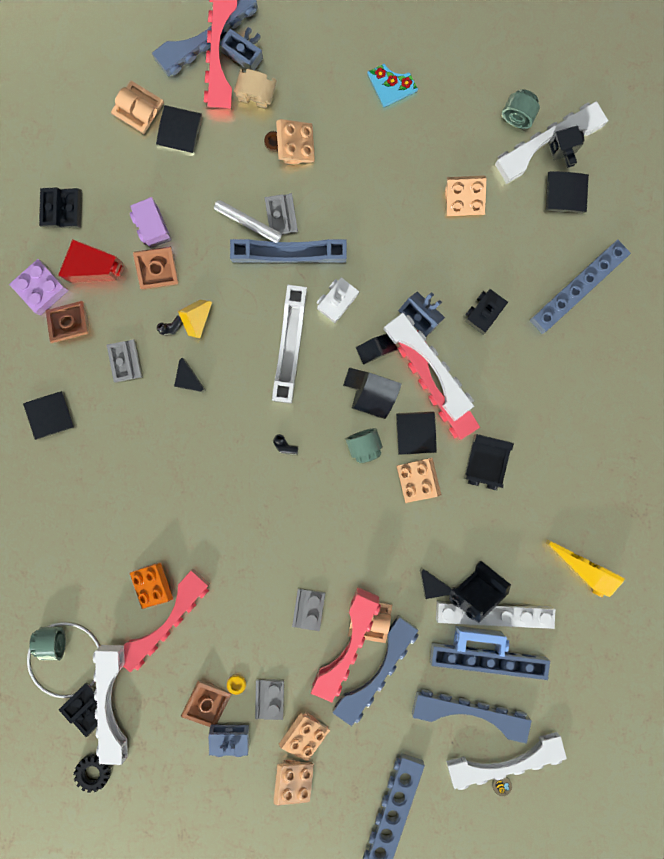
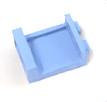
M455 626L453 645L457 651L465 652L467 640L496 644L495 650L500 656H505V652L509 650V640L501 631Z

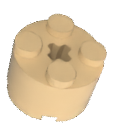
M240 69L234 94H236L235 96L238 97L239 101L249 103V100L256 102L257 106L267 108V105L271 104L277 80L272 77L270 81L267 79L266 74L246 69L244 73L243 69Z

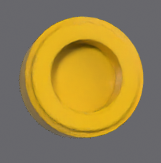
M234 674L227 681V689L234 695L241 694L246 688V680L242 675Z

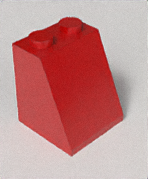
M72 239L58 276L70 283L113 281L122 275L124 266H122L123 262L116 256Z

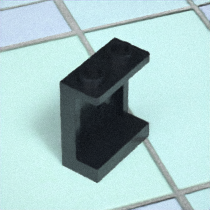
M474 434L464 479L468 480V484L479 486V483L487 484L486 488L498 491V487L503 488L510 451L513 450L514 443Z
M480 561L476 565L475 571L457 589L454 587L451 589L449 599L454 606L461 608L470 619L480 623L509 594L511 584L484 562Z

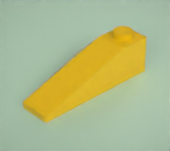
M546 541V544L589 587L593 588L592 593L602 598L604 595L610 597L624 582L625 578L594 564L590 560L552 541Z

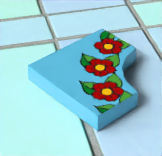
M385 64L367 72L383 108L418 92V88L410 73H394Z

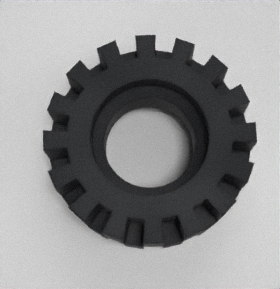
M87 755L75 767L73 774L75 775L74 782H78L77 787L81 786L82 791L86 789L88 790L87 793L97 792L106 785L111 776L110 764H99V757L97 755ZM90 766L96 767L99 770V778L96 780L88 779L85 774L86 768Z

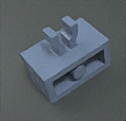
M248 27L246 29L244 38L232 29H229L219 44L221 52L245 69L255 71L263 59L262 50L254 45L260 40V34L257 33L254 38L249 40V35L252 32L251 28Z
M417 291L408 298L398 311L401 314L404 313L405 316L409 315L415 323L413 326L427 337L445 318L436 309L442 301L438 300L435 304L431 305V298L434 294L431 292L425 299Z
M210 725L209 755L216 757L248 756L249 725Z

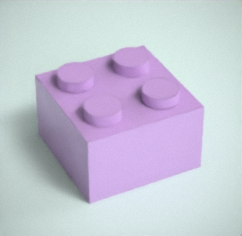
M152 197L130 206L132 210L129 213L133 223L139 227L140 230H137V234L144 245L147 244L152 249L172 240L158 205Z
M39 259L33 262L9 284L33 312L40 316L69 291L47 265Z

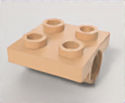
M131 80L127 87H123L117 94L115 106L111 114L145 134L164 101Z
M284 119L276 121L279 159L284 160L286 164L314 162L312 123Z
M485 175L447 177V185L445 186L447 216L485 214Z
M433 458L397 466L405 503L441 496Z
M379 602L381 604L377 616L373 615V625L369 632H365L363 637H365V640L386 643L391 621L392 604ZM350 620L348 637H351L353 631L352 620Z
M307 712L305 714L300 713L278 745L281 749L309 761L330 729Z
M284 760L283 764H277L273 803L279 806L310 802L314 764L297 760Z

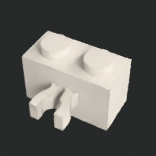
M342 277L339 281L335 279L329 286L330 292L327 295L323 294L317 301V304H319L317 310L334 323L338 321L359 295V291Z

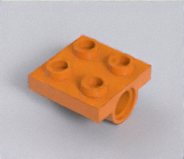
M161 563L152 564L130 572L142 609L173 600Z

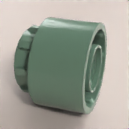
M525 89L512 93L502 111L503 118L506 122L517 128H530L540 110L538 97L533 92Z
M377 428L357 432L345 439L351 457L356 458V461L359 463L372 461L381 455L380 449L383 446Z
M40 627L39 630L32 633L30 637V652L34 657H37L39 660H61L63 658L66 637L62 627Z

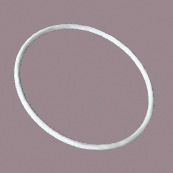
M62 622L48 626L56 627L61 625H69L80 628L81 630L85 631L89 636H91L97 648L100 647L98 641L93 636V634L80 625ZM29 647L27 655V666L29 674L33 682L37 685V687H39L43 692L54 697L71 698L74 694L58 695L51 693L44 689L36 681L30 666L31 652Z

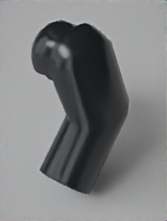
M177 315L172 323H159L157 331L164 336L174 335L180 329L183 322L180 316Z
M277 434L274 437L273 443L279 453L298 455V446L288 445L281 434Z

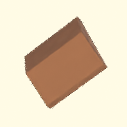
M171 246L133 252L140 289L178 284L176 263Z
M83 301L45 310L51 343L88 334L89 322Z
M198 681L181 717L208 727L210 725H217L232 694L212 683Z

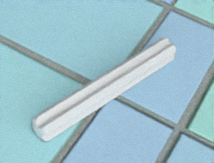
M221 200L216 201L214 205L216 211L275 243L280 241L282 236L280 232Z

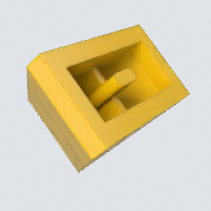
M198 300L178 311L188 336L201 337L212 302Z

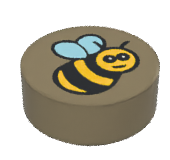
M508 777L501 780H495L494 778L492 788L497 795L507 796L512 790V783Z

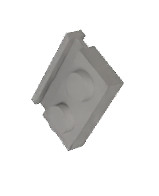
M292 193L265 197L269 227L281 234L298 232Z
M134 339L107 345L113 381L115 383L142 378Z
M298 588L292 627L320 631L325 592Z
M256 679L255 719L283 720L284 680Z

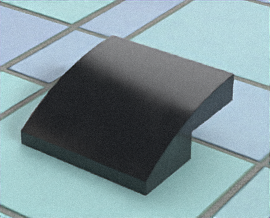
M164 105L156 145L194 153L202 113Z
M549 171L546 210L586 213L589 174Z
M40 188L39 226L81 228L82 190L79 188Z
M366 372L361 390L356 391L352 409L386 419L397 399L402 383Z
M62 391L23 403L34 440L74 428Z
M434 411L396 414L398 455L437 453Z
M85 683L58 709L70 724L74 723L85 737H88L98 726V719L95 718L97 701L94 699L96 689L88 683Z

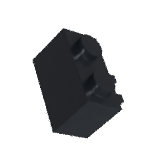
M578 125L556 131L548 142L553 160L565 157L567 168L573 167L577 163L575 154L582 147L585 140L584 134L579 130Z
M491 289L487 292L482 291L477 298V301H479L475 308L471 306L465 314L468 317L465 322L483 335L508 304V301Z

